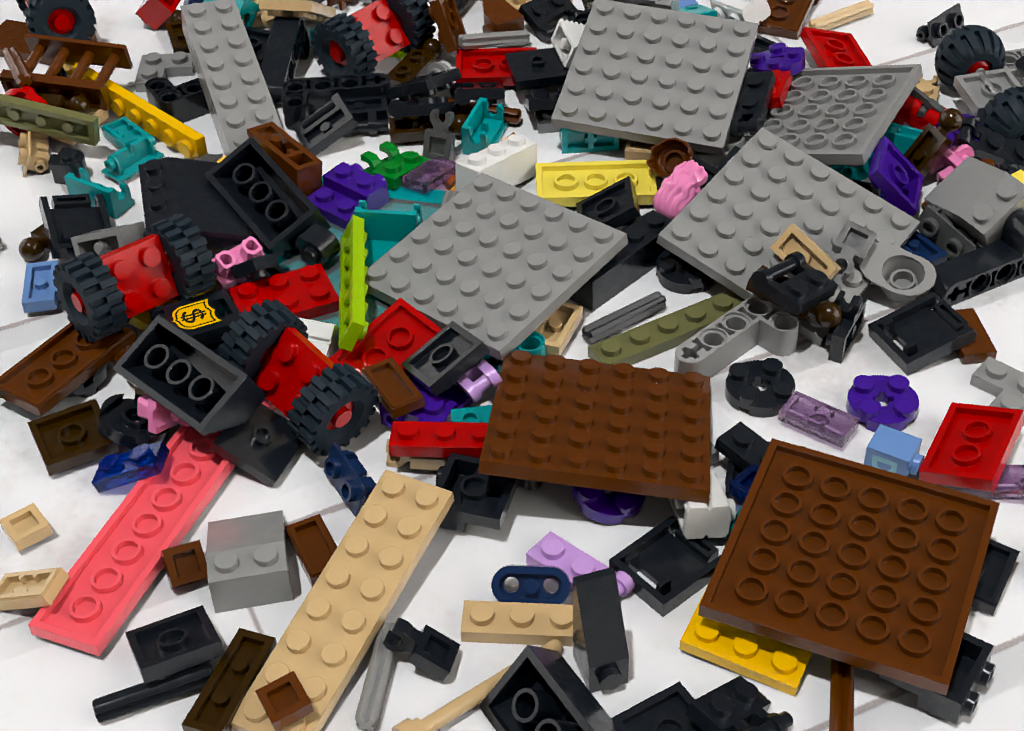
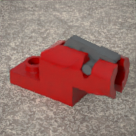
M914 87L892 122L904 125L906 122L909 126L924 130L928 123L936 127L940 114L946 108L933 98L928 97L917 87Z

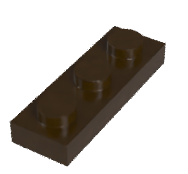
M243 628L238 629L226 649L225 655L220 659L182 723L183 731H231L233 727L231 722L244 696L277 645L275 637Z

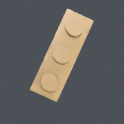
M464 600L460 631L461 642L544 645L550 640L557 639L561 641L563 646L573 647V605Z

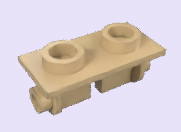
M27 130L26 133L20 132L18 165L23 166V177L26 178L27 170L43 173L49 168V139L47 135Z

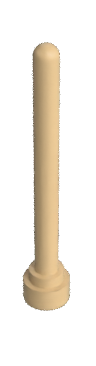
M557 639L550 640L541 646L542 648L559 651V653L563 650L561 641ZM510 666L421 720L419 718L413 720L407 718L393 726L392 731H436L483 702Z

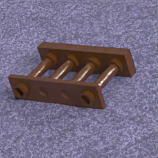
M26 33L24 36L31 52L25 64L32 75L30 78L33 83L30 87L36 93L62 95L67 100H70L73 96L82 95L89 100L91 108L108 110L112 101L106 88V83L115 68L132 69L133 67L126 45ZM41 58L53 60L45 74L32 73ZM66 61L78 63L70 77L57 76ZM90 65L103 66L95 81L82 79ZM3 69L0 74V81L4 91L7 92L13 88H21L16 83L11 71Z

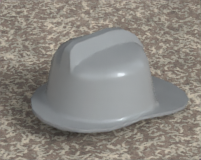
M886 242L873 243L862 264H859V269L864 277L873 284L880 286L888 298L897 302H909L919 299L922 294L928 292L934 286L937 277L934 266L928 260Z

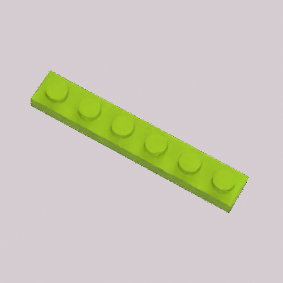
M352 215L340 238L338 347L350 352L357 340L362 341L368 330V322L365 321V315L368 310V303L365 302L368 284H365L368 267L365 266V260L368 250L365 249V243L368 233L364 232V219L356 215Z

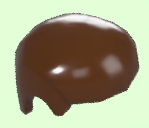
M676 137L667 138L651 148V155L649 160H647V165L654 176L663 181L673 173L674 167L684 161L694 160V152L687 142Z

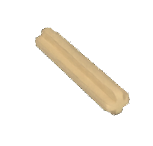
M865 0L817 17L808 22V28L823 30L836 28L871 15L874 12V4L870 3L869 0Z

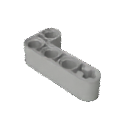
M757 296L750 297L680 344L675 350L674 372L682 375L686 372H697L711 378L756 345L776 356H789L796 351L800 321L797 316L787 313L785 309L769 301L761 300Z

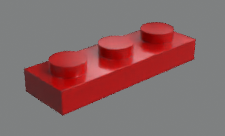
M393 421L388 445L389 455L394 457L448 458L452 452L480 458L488 423Z

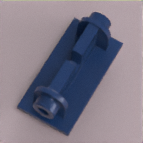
M335 442L332 443L328 458L325 460L324 473L356 517L376 486V483L371 477H366L367 471L358 460V456L348 450L342 451Z

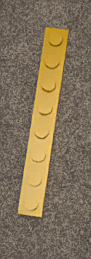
M65 62L63 67L68 77L71 76L78 63ZM88 68L82 79L95 81L99 73ZM110 79L108 80L106 88L112 101L109 109L115 112L116 115L127 117L148 134L156 137L191 160H194V157L208 154L204 135Z

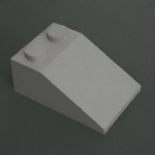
M968 156L924 200L930 206L941 207L942 211L956 222L958 227H961L970 236L976 238L979 244L986 246L1001 240L1007 218L1014 211L1024 209V184L1008 172Z
M283 510L208 522L206 545L207 577L215 613L293 600Z

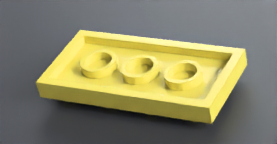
M647 160L536 163L537 196L563 207H576V203L628 176L635 184L639 206L653 204L654 196L657 193L656 177L648 167Z

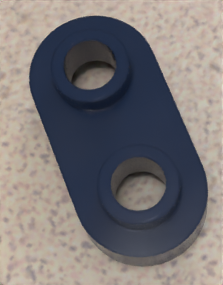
M512 564L503 566L495 573L491 582L493 595L499 602L561 604L569 595L571 583L567 573L556 566ZM514 577L519 581V588L516 591H509L505 587V580L507 578ZM549 578L555 579L559 585L558 590L555 592L546 591L544 581Z

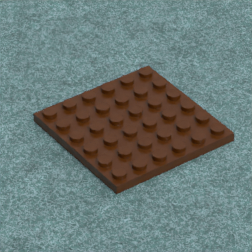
M524 350L513 351L504 358L500 377L503 381L497 385L479 460L478 474L708 503L710 494L709 376H703L697 372H686L682 375L678 372L667 371L664 368H638L627 363H618L616 365L599 363L594 359H566L556 354L548 356L531 355Z
M772 438L701 600L698 615L946 696L1000 503Z

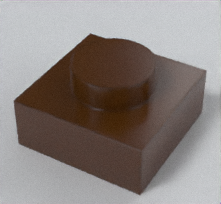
M200 540L161 551L171 590L208 579L207 563Z
M294 671L255 691L275 731L314 712L313 706Z

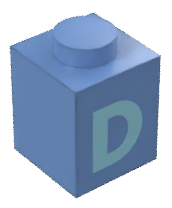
M880 424L866 448L864 464L907 477L911 475L917 476L924 460V455L919 454L922 439Z

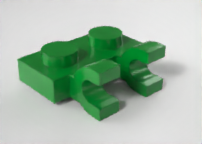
M388 141L379 145V150L385 152L388 157L380 160L376 154L370 151L360 155L361 161L369 165L364 171L371 175L381 174L386 179L388 188L396 190L431 170V159L420 156L414 151H406L400 154L398 148Z

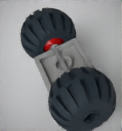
M980 25L962 26V29L958 27L952 31V34H947L943 38V42H940L935 54L934 65L940 81L949 89L959 93L974 116L980 118V125L1001 133L1005 139L1017 138L1024 141V87L1021 86L1008 68H1003L1005 66L1006 53L1000 37L991 29Z

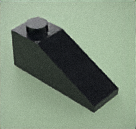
M613 567L573 577V657L585 685L591 693L601 690H613L622 684L628 683L629 654L616 572Z

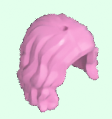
M690 160L674 167L673 173L662 181L660 189L654 196L653 206L655 211L673 220L701 191L699 186L707 182L708 174L704 166H699L697 162Z

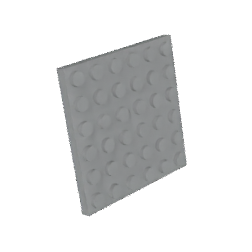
M594 0L552 114L551 126L656 145L664 139L676 137L687 142L693 151L723 156L731 121L734 117L757 37L759 23L610 0Z
M921 64L804 68L801 72L792 76L793 81L783 107L768 109L763 128L827 166L848 165L856 167L864 165L923 75ZM729 133L723 156L697 152L695 156L711 166L717 167L734 146L742 148L754 135L742 133L741 136H731Z
M762 127L658 234L656 243L746 300L756 296L754 293L746 290L749 278L753 272L757 271L762 265L770 268L783 261L770 247L791 223L797 225L829 257H832L836 254V252L832 251L833 244L847 220L877 233L873 243L886 242L900 248L904 246L917 230L920 221ZM854 262V268L850 277L846 280L842 279L845 268L839 265L841 267L840 271L831 279L838 284L834 296L821 302V304L828 301L834 302L841 290L845 291V301L850 303L854 295L862 296L872 282L864 277L859 269V264ZM788 273L784 276L792 278L795 275H793L792 273ZM810 314L806 320L797 316L800 321L798 333L820 347L825 341L829 329L820 326L813 314Z
M481 173L368 268L365 284H368L367 293L390 305L399 298H402L441 329L446 327L451 321H454L483 341L490 351L487 354L502 361L628 244L627 233Z

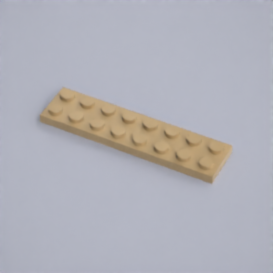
M389 470L384 471L244 696L231 722L232 730L275 731L255 691L292 671L295 672L305 690L314 712L278 731L322 730L454 502L452 491Z

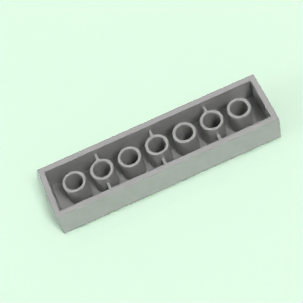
M216 0L180 6L183 34L224 155L228 156L249 138L247 135V129L272 121L283 130L235 0Z

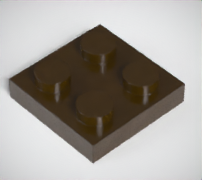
M96 398L27 422L49 477L119 451L117 443L101 436L97 432L100 407Z

